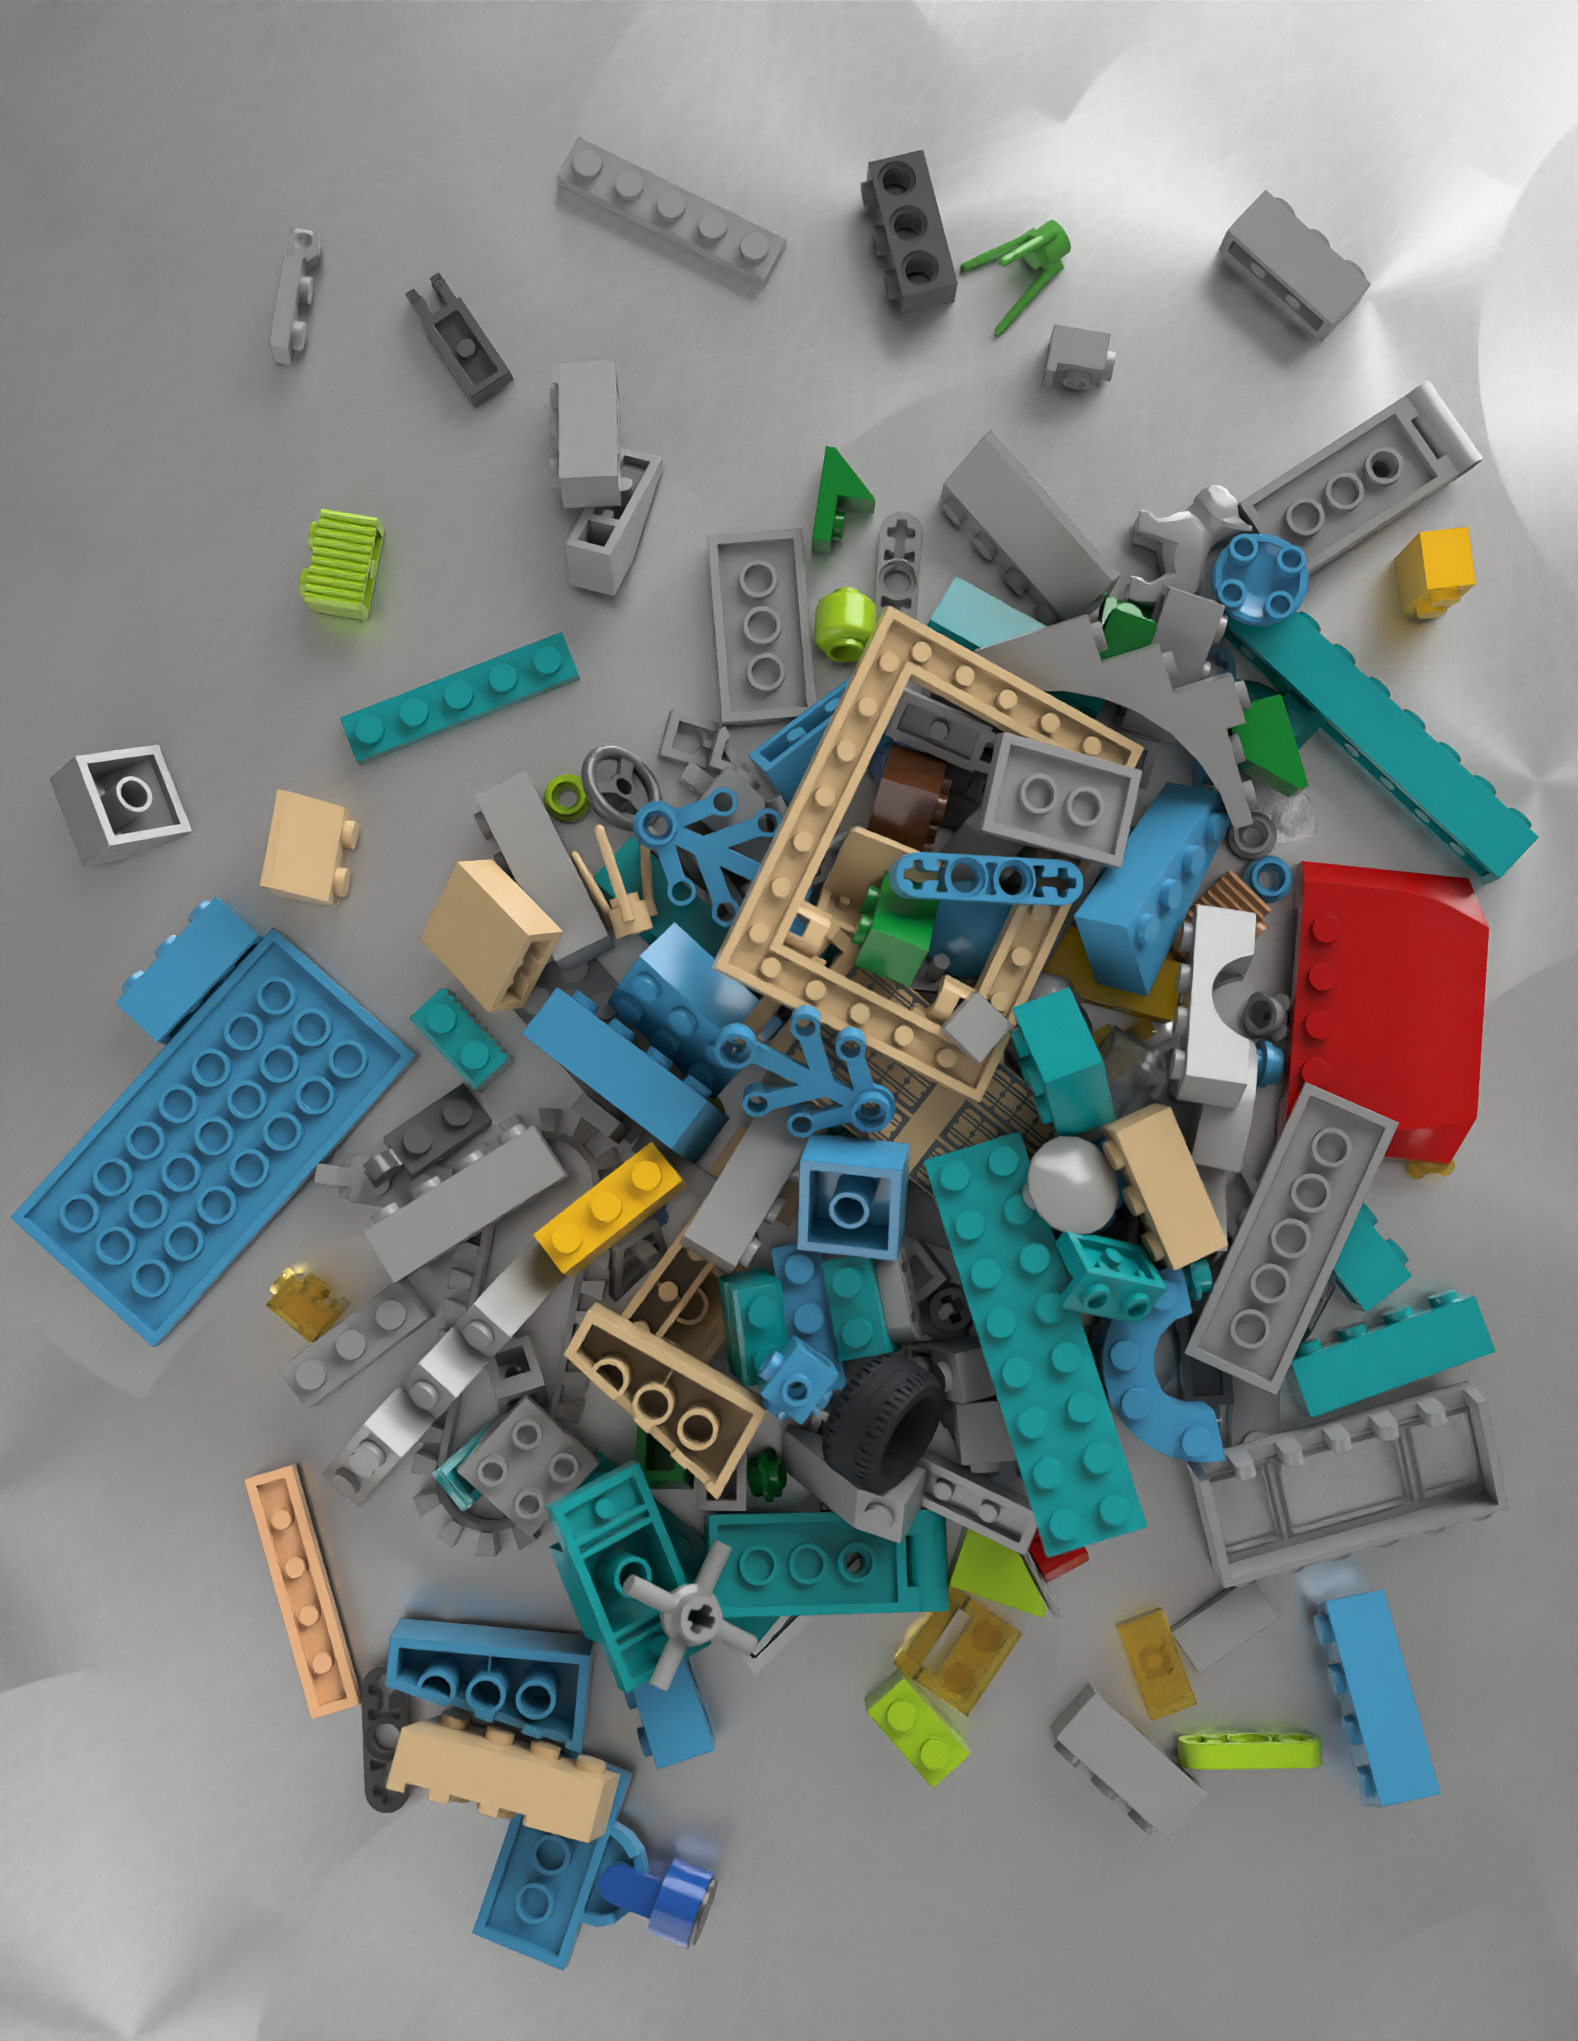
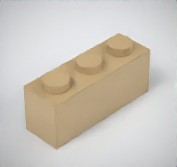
M1153 1103L1102 1127L1107 1142L1102 1144L1104 1154L1115 1171L1120 1169L1127 1186L1122 1189L1124 1201L1132 1215L1135 1217L1139 1215L1146 1233L1141 1235V1240L1153 1262L1158 1261L1160 1264L1175 1271L1228 1246V1242L1171 1107Z

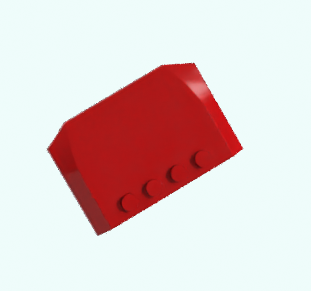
M1301 861L1297 865L1294 911H1298L1285 1089L1284 1098H1281L1279 1101L1276 1144L1303 1083L1307 1082L1398 1122L1399 1124L1383 1157L1384 1159L1441 1165L1449 1164L1477 1119L1489 926L1469 878Z

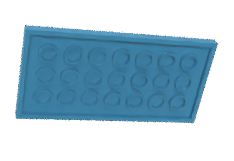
M272 928L10 1218L152 1347H158L313 1175L317 1164H322L418 1058V1055L278 930Z

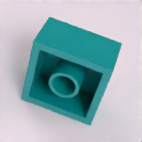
M1070 987L1012 1007L1017 1028L1009 1030L1019 1057L1017 1063L1026 1087L1031 1086L1035 1095L1033 1101L1042 1124L1052 1123L1057 1137H1071L1115 1121L1116 1117L1103 1059Z

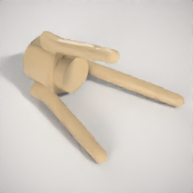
M597 825L594 829L616 896V898L609 900L612 909L579 853L576 851L572 852L570 858L600 910L606 930L613 929L616 939H622L653 929L651 917L658 915L653 898L650 849L642 844L640 845L643 898L640 901L638 892L626 894L605 829L602 825Z

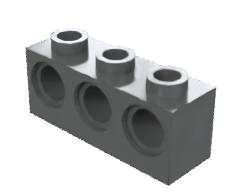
M924 150L868 162L867 181L860 184L861 194L866 212L874 211L877 226L872 227V237L878 256L885 254L889 269L883 271L888 299H896L900 315L954 302L958 282ZM897 184L904 187L906 192L901 195H893L888 193L885 188L889 185ZM902 228H910L918 236L914 239L906 240L899 237L896 232ZM913 272H921L927 275L930 280L924 284H915L907 276Z

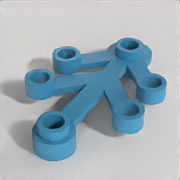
M726 787L717 788L709 797L676 809L662 801H653L643 805L634 817V834L644 847L657 851L669 884L667 887L669 900L677 906H686L696 896L695 884L684 875L676 850V846L695 854L713 903L711 909L713 920L720 926L730 927L740 906L731 898L720 866L753 881L761 863L731 850L729 847L759 836L763 838L774 837L782 821L780 814L774 809L765 808L757 812L752 819L702 836L685 828V826L713 814L718 817H728L733 814L738 806V798L731 789ZM726 793L732 798L733 804L730 810L721 812L714 807L713 800L717 794ZM763 814H771L775 817L777 826L773 832L766 833L760 830L758 820ZM656 816L664 818L668 825L666 832L659 836L653 835L648 829L649 821ZM677 882H686L691 888V895L685 901H678L672 895V888ZM811 885L804 898V901L806 902L808 901L811 895ZM725 902L732 904L735 908V916L728 922L721 921L716 913L718 906Z
M803 1005L797 1007L792 1012L790 1019V1031L795 1038L799 1039L807 1064L756 1041L755 1033L742 1023H731L724 1026L718 1032L715 1043V1055L723 1066L730 1069H742L754 1063L794 1082L770 1088L761 1082L749 1084L743 1092L742 1106L744 1111L750 1116L763 1117L773 1109L793 1105L787 1114V1129L795 1137L806 1138L811 1136L816 1130L852 1122L861 1131L877 1132L885 1128L895 1115L896 1102L893 1094L886 1087L873 1082L865 1058L866 1037L860 1029L846 1027L838 1032L835 1039L836 1054L841 1060L846 1061L853 1086L834 1077L820 1036L821 1015L812 1006ZM802 1019H809L814 1022V1025L805 1028L799 1026L797 1022ZM739 1038L745 1042L735 1045L730 1043L728 1039ZM851 1040L859 1044L854 1049H848L842 1045L844 1042ZM753 1096H761L765 1098L766 1101L757 1104L753 1103L750 1100V1098ZM826 1097L839 1104L815 1110L813 1106L801 1102ZM873 1102L877 1103L878 1105L873 1108L865 1107L863 1104ZM798 1117H806L810 1122L798 1124L794 1120Z

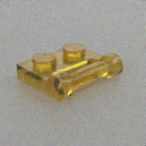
M948 1584L949 1611L933 1612L907 1652L901 1650L893 1664L910 1678L968 1717L1022 1636V1632L974 1599L966 1591L954 1588ZM961 1609L971 1617L937 1668L932 1672L922 1663L957 1611Z

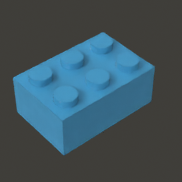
M673 923L638 957L607 1002L616 1009L618 1015L625 1022L632 1024L649 1039L655 1049L674 1062L686 1075L690 1074L712 1091L710 1097L715 1099L744 1069H730L723 1066L717 1060L715 1055L716 1036L720 1029L726 1025L737 1022L743 1023L760 1000L742 984L711 969L715 959L682 928ZM774 1015L757 1037L766 1044L784 1022ZM733 1038L728 1039L730 1043L739 1045Z

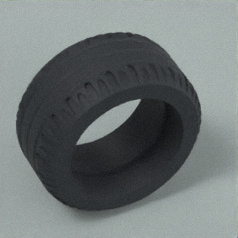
M885 1353L866 1362L844 1386L826 1421L822 1437V1450L826 1464L836 1473L871 1493L889 1490L900 1483L919 1462L938 1428L944 1407V1394L939 1379L924 1368L896 1353Z

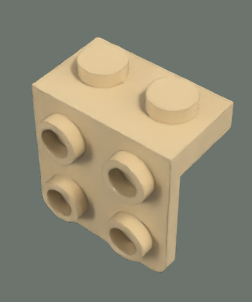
M862 827L850 828L819 893L815 906L833 915L831 921L852 939L855 927L862 915L859 913V908L868 886L878 887L885 871H890V867L896 859L902 855L920 851ZM913 862V867L904 870L903 875L905 878L919 883L927 880L936 881L939 871L933 873L919 872L916 870V863Z

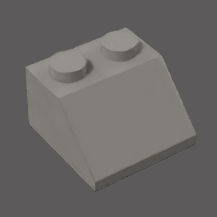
M159 744L74 756L50 778L83 867L125 860L184 837L192 832Z

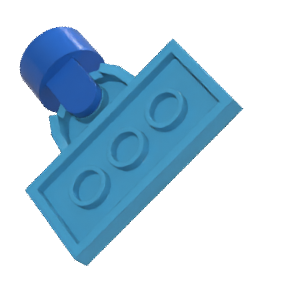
M544 1737L541 1738V1741H546L558 1745L561 1748V1755L576 1760L577 1756L579 1755L589 1756L584 1753H578L564 1748V1745H561ZM607 1763L606 1770L620 1774L605 1834L590 1843L524 1826L522 1823L524 1815L517 1813L515 1818H511L472 1933L564 1971L569 1965L582 1923L595 1927L616 1924L617 1921L629 1912H633L650 1919L648 1933L688 1949L690 1945L695 1946L700 1937L713 1903L718 1880L715 1879V1873L674 1858L665 1878L652 1875V1872L649 1871L650 1867L645 1847L634 1831L617 1821L633 1773Z

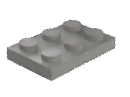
M999 733L996 737L976 832L1112 869L1121 868L1142 770L1011 733Z

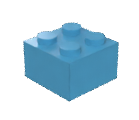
M816 1133L809 1136L800 1159L797 1250L897 1261L906 1230L910 1143Z

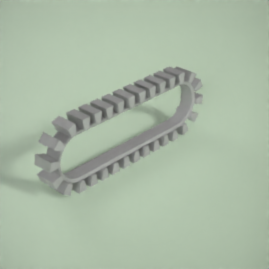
M539 1108L542 1134L545 1139L562 1141L576 1149L589 1166L593 1187L602 1181L601 1171L618 1168L623 1164L616 1147H612L594 1158L585 1145L600 1131L582 1116L573 1136L569 1137L558 1133L563 1110ZM515 1114L498 1125L506 1132L520 1123L523 1124L521 1115ZM481 1142L478 1148L484 1156L494 1150L492 1146L485 1142ZM495 1223L482 1231L480 1244L467 1240L454 1249L453 1258H477L474 1274L458 1267L451 1268L447 1289H471L468 1304L452 1297L445 1299L441 1319H460L481 1296ZM611 1249L606 1250L590 1264L607 1271L610 1270ZM588 1265L576 1274L549 1414L557 1422L559 1417L579 1424L584 1413L586 1400H562L565 1386L585 1393L588 1390L590 1381L580 1369L568 1370L570 1360L564 1355L575 1335L576 1325L581 1324L589 1310L580 1309L582 1294L600 1301L605 1300L609 1279H585ZM449 1328L439 1329L436 1344L450 1331ZM462 1392L444 1411L447 1412L445 1424L435 1421L417 1441V1443L441 1442L439 1455L421 1448L414 1454L411 1473H432L450 1457ZM567 1430L575 1439H579L580 1430ZM436 1479V1489L419 1492L413 1497L420 1517L441 1503L453 1519L436 1535L437 1538L451 1548L458 1543L465 1526L481 1531L475 1556L496 1557L501 1551L499 1531L512 1529L519 1550L536 1541L542 1534L537 1530L530 1538L509 1518L485 1520L473 1516L467 1511H461Z

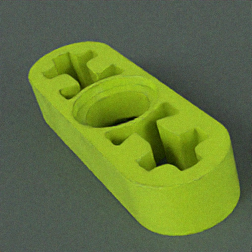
M1308 1733L1188 1734L1178 1737V1764L1181 1767L1196 1770L1315 1768L1322 1765L1321 1737Z

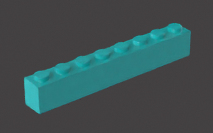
M1225 611L1223 612V615L1227 616L1228 620L1222 640L1280 694L1285 696L1289 693L1322 724L1319 730L1483 884L1487 885L1500 879L1539 838L1530 829L1532 824L1522 812L1512 807L1507 808L1495 796L1496 790L1489 781L1480 775L1473 776L1460 764L1461 758L1451 746L1434 740L1425 731L1426 726L1422 719L1408 709L1402 710L1389 698L1391 696L1389 689L1377 678L1372 676L1368 678L1355 666L1356 661L1346 648L1339 644L1332 645L1320 633L1321 628L1319 624L1309 614L1296 611L1286 621L1269 627H1257L1240 623L1230 618Z

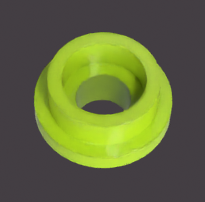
M572 774L557 776L545 788L544 805L548 813L558 821L575 822L584 817L590 809L591 805L584 792L582 780L578 776ZM571 791L577 795L576 803L573 806L564 807L560 804L559 799L564 792Z

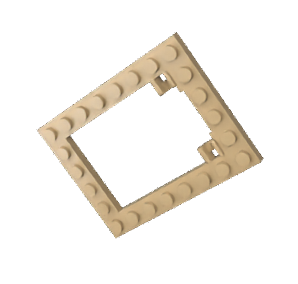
M889 605L883 609L711 969L793 1011L803 1005L816 1008L821 1015V1025L837 1033L846 1027L858 1028L865 1034L866 1048L972 1102L981 1103L1010 1040L1009 1031L981 1063H974L939 1028L952 1015L958 1000L963 1002L971 992L978 991L1013 1025L1010 1030L1014 1029L1016 1021L1012 1007L1028 1001L1072 903L1055 907L1012 905L974 989L948 975H943L936 988L939 990L935 1002L927 1007L926 1012L916 1007L908 1010L825 967L827 961L817 957L815 954L818 952L826 936L833 915L804 901V898L909 679L1007 733L1135 768L1144 747ZM1038 849L1035 856L1037 859H1055L1072 862L1079 868L1083 879L1091 864L1090 862ZM1058 871L1055 877L1036 879L1035 888L1054 887L1057 889L1058 896L1059 891L1067 889L1068 884L1067 880L1059 878ZM796 916L808 922L801 937L789 931Z

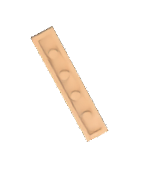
M296 1463L248 1477L244 1480L311 1719L357 1706L361 1703L360 1689Z

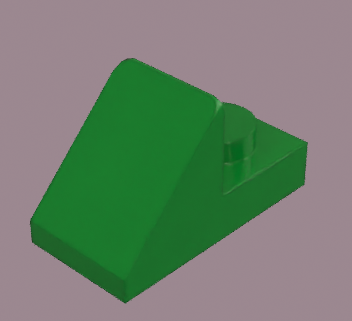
M826 446L811 547V552L830 555L832 540L841 541L845 512L837 511V509L874 514L876 502L873 495L835 447Z
M1106 595L1100 605L1097 622H1101L1108 650L1099 652L1101 660L1151 645L1157 629V623L1150 620V609Z

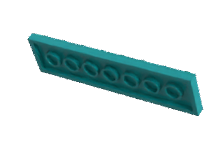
M1020 1131L923 1160L1047 1558L1147 1528L1148 1526L1079 1312L1063 1309L1059 1302V1297L1069 1285V1281L1059 1250L1055 1244L1056 1241L1051 1226L1036 1210L1031 1209L1023 1199L1022 1191L1024 1185L1028 1182L1027 1173L1030 1161Z

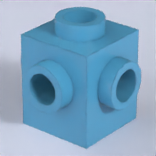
M793 1335L781 1353L773 1350L767 1356L757 1372V1375L761 1377L758 1382L760 1395L764 1397L761 1404L780 1420L786 1421L790 1416L802 1425L809 1414L816 1417L829 1402L832 1396V1391L829 1388L839 1376L835 1364L800 1338ZM793 1382H799L798 1384L790 1385Z

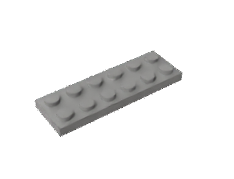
M1307 1082L1303 1083L1212 1286V1290L1183 1351L1184 1354L1277 1396L1396 1131L1398 1122Z

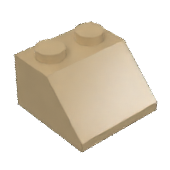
M277 789L260 886L281 899L337 908L339 896H346L350 883V870L345 868L348 850H354L358 838L359 827L358 822L353 821L354 815L346 807Z

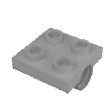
M525 1394L508 1413L502 1414L489 1427L478 1441L476 1448L457 1467V1472L531 1538L549 1518L545 1506L574 1491L599 1465V1460L534 1400Z

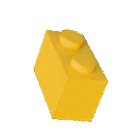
M1468 527L1419 532L1394 558L1401 614L1417 612V616L1420 619L1445 615L1447 609L1453 604L1460 602L1461 597L1476 584Z

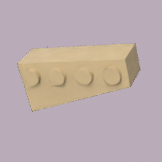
M595 1302L586 1313L564 1355L611 1400L619 1403L633 1417V1421L646 1433L649 1432L671 1453L670 1456L684 1469L687 1468L704 1484V1488L718 1500L767 1412V1409L761 1404L764 1397Z
M445 1710L442 1711L441 1715L401 1728L386 1789L404 1793L406 1787L410 1785L430 1789L428 1800L448 1805L450 1801L467 1803L470 1800L478 1802L477 1809L479 1814L506 1819L515 1818L517 1813L523 1814L522 1823L524 1826L590 1843L605 1834L620 1774L606 1770L607 1763L605 1761L585 1755L577 1756V1760L561 1755V1748L558 1745L541 1740H533L529 1744L514 1739L516 1733L513 1730L496 1725H488L484 1729L470 1724L471 1717L456 1711Z

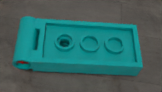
M931 1510L919 1511L901 1544L853 1528L835 1512L704 1515V1561L714 1540L732 1548L712 1592L721 1608L722 1618L949 1611L946 1517ZM851 1553L857 1554L860 1558V1566L855 1572L850 1571L846 1565L847 1557Z

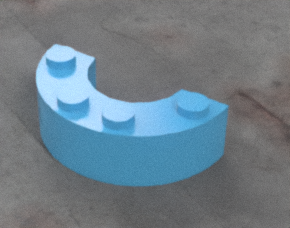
M1157 1261L1153 1264L1167 1290L1146 1317L1137 1324L1101 1317L1096 1334L1095 1365L1103 1390L1106 1391V1399L1126 1427L1150 1448L1169 1457L1200 1463L1226 1460L1215 1411L1205 1401H1183L1167 1395L1161 1389L1155 1376L1154 1351L1161 1334L1175 1320L1192 1313L1183 1269L1180 1268L1174 1271Z

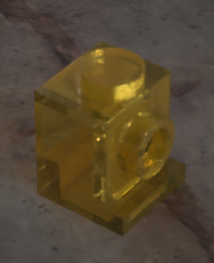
M287 1268L271 1285L269 1290L274 1295L266 1306L309 1343H312L327 1333L351 1302L345 1297L332 1300L329 1297L332 1289L313 1273H309L305 1277L302 1273L296 1274L290 1268Z

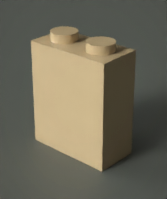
M493 859L457 862L455 868L449 874L448 882L436 907L430 913L429 921L420 940L488 1012L524 1007L563 931Z

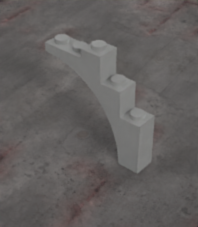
M1088 613L973 651L1042 691H1067L1104 698L1145 716L1172 734L1199 761L1219 791L1234 829L1254 824L1250 811L1259 808L1255 790L1251 780L1242 783L1237 764L1246 761L1238 733L1228 736L1227 728L1246 723L1243 711L1251 709L1244 680L1234 682L1232 674L1227 672L1172 689L1171 681L1180 679L1172 650L1162 653L1159 642L1101 660L1099 652L1108 650L1101 622L1091 623Z
M536 1238L470 1306L450 1331L418 1363L400 1386L367 1419L347 1442L343 1450L325 1469L322 1475L331 1482L332 1487L338 1494L349 1498L354 1504L359 1506L564 1280L567 1275L560 1271Z

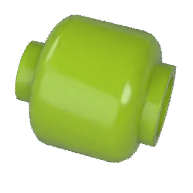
M841 587L834 590L833 593L827 594L819 600L815 609L814 638L817 646L832 660L838 662L859 660L877 624L875 603L866 595L861 594L859 590L851 587Z

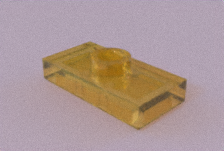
M1158 1607L1115 1623L1149 1719L1154 1721L1197 1705L1163 1609Z

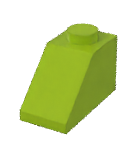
M963 1526L948 1569L949 1586L1044 1618L1046 1607L1020 1553Z

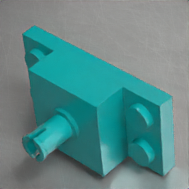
M633 1460L545 1506L559 1541L551 1545L549 1550L586 1638L601 1644L618 1688L625 1693L633 1691L650 1680L669 1639L663 1629L659 1611L623 1593V1585L626 1579L631 1574H634L667 1592H671L681 1585L688 1584L640 1463ZM691 1609V1611L689 1612L688 1621H690L693 1616V1609ZM711 1640L698 1646L687 1647L681 1662L711 1645Z

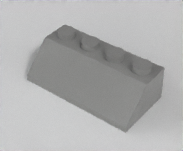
M992 430L979 441L944 482L941 493L943 500L941 506L947 516L957 525H960L962 522L974 535L972 540L978 551L988 560L996 559L1006 571L1003 575L1009 586L1019 595L1026 593L1037 606L1035 613L1044 625L1050 626L1087 613L1089 616L1100 607L1106 595H1110L1120 577L1119 573Z

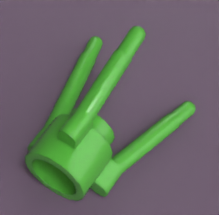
M1049 220L1038 229L1032 228L1022 236L961 264L960 270L968 272L1000 258L998 261L999 266L1005 267L1024 257L1033 269L1040 267L1044 269L997 325L995 334L1002 335L1050 278L1064 269L1061 258L1071 251V244L1065 230L1055 220Z

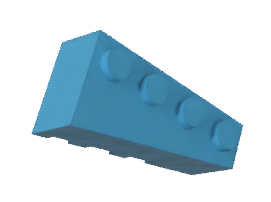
M1167 782L1128 837L1122 867L1116 869L1107 867L1074 915L1096 984L1144 996L1149 995L1219 844L1226 835L1228 817L1224 813L1219 791Z
M557 987L522 1032V1035L670 1149L695 1164L730 1119L707 1100L712 1091L690 1074L687 1075L684 1081H681L669 1072L674 1062L653 1046H650L646 1053H644L632 1044L637 1034L616 1018H613L607 1025L595 1016L600 1007L580 991L576 990L572 997H570Z
M400 1618L390 1636L386 1686L445 1707L451 1704L475 1713L474 1717L491 1723L494 1719L522 1729L521 1733L540 1740L543 1736L565 1744L564 1748L582 1753L587 1732L595 1642L586 1638L585 1635Z

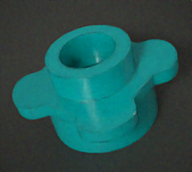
M1203 1257L1182 1267L1189 1300H1201L1202 1293L1212 1290V1276L1206 1258Z

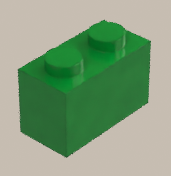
M886 870L878 887L869 885L859 908V913L862 915L858 920L851 939L852 943L859 945L854 965L910 987L929 951L939 901L910 900L900 897L892 889L889 881L890 871ZM912 881L913 889H915L917 883L915 881Z

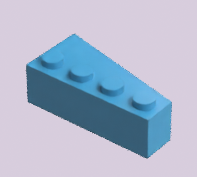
M1384 1589L1326 1601L1317 1605L1319 1614L1314 1615L1315 1630L1321 1645H1326L1331 1664L1327 1666L1328 1678L1333 1693L1338 1696L1342 1713V1730L1350 1749L1362 1806L1384 1807L1441 1794Z

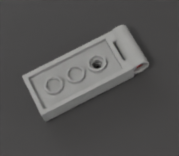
M1427 381L1241 501L1237 505L1239 517L1247 525L1252 526V533L1250 534H1272L1289 542L1291 545L1300 547L1306 556L1305 565L1309 576L1447 487L1450 482L1463 476L1478 465L1483 458L1430 381ZM1373 468L1380 469L1383 472L1384 477L1381 478L1376 476L1373 472Z

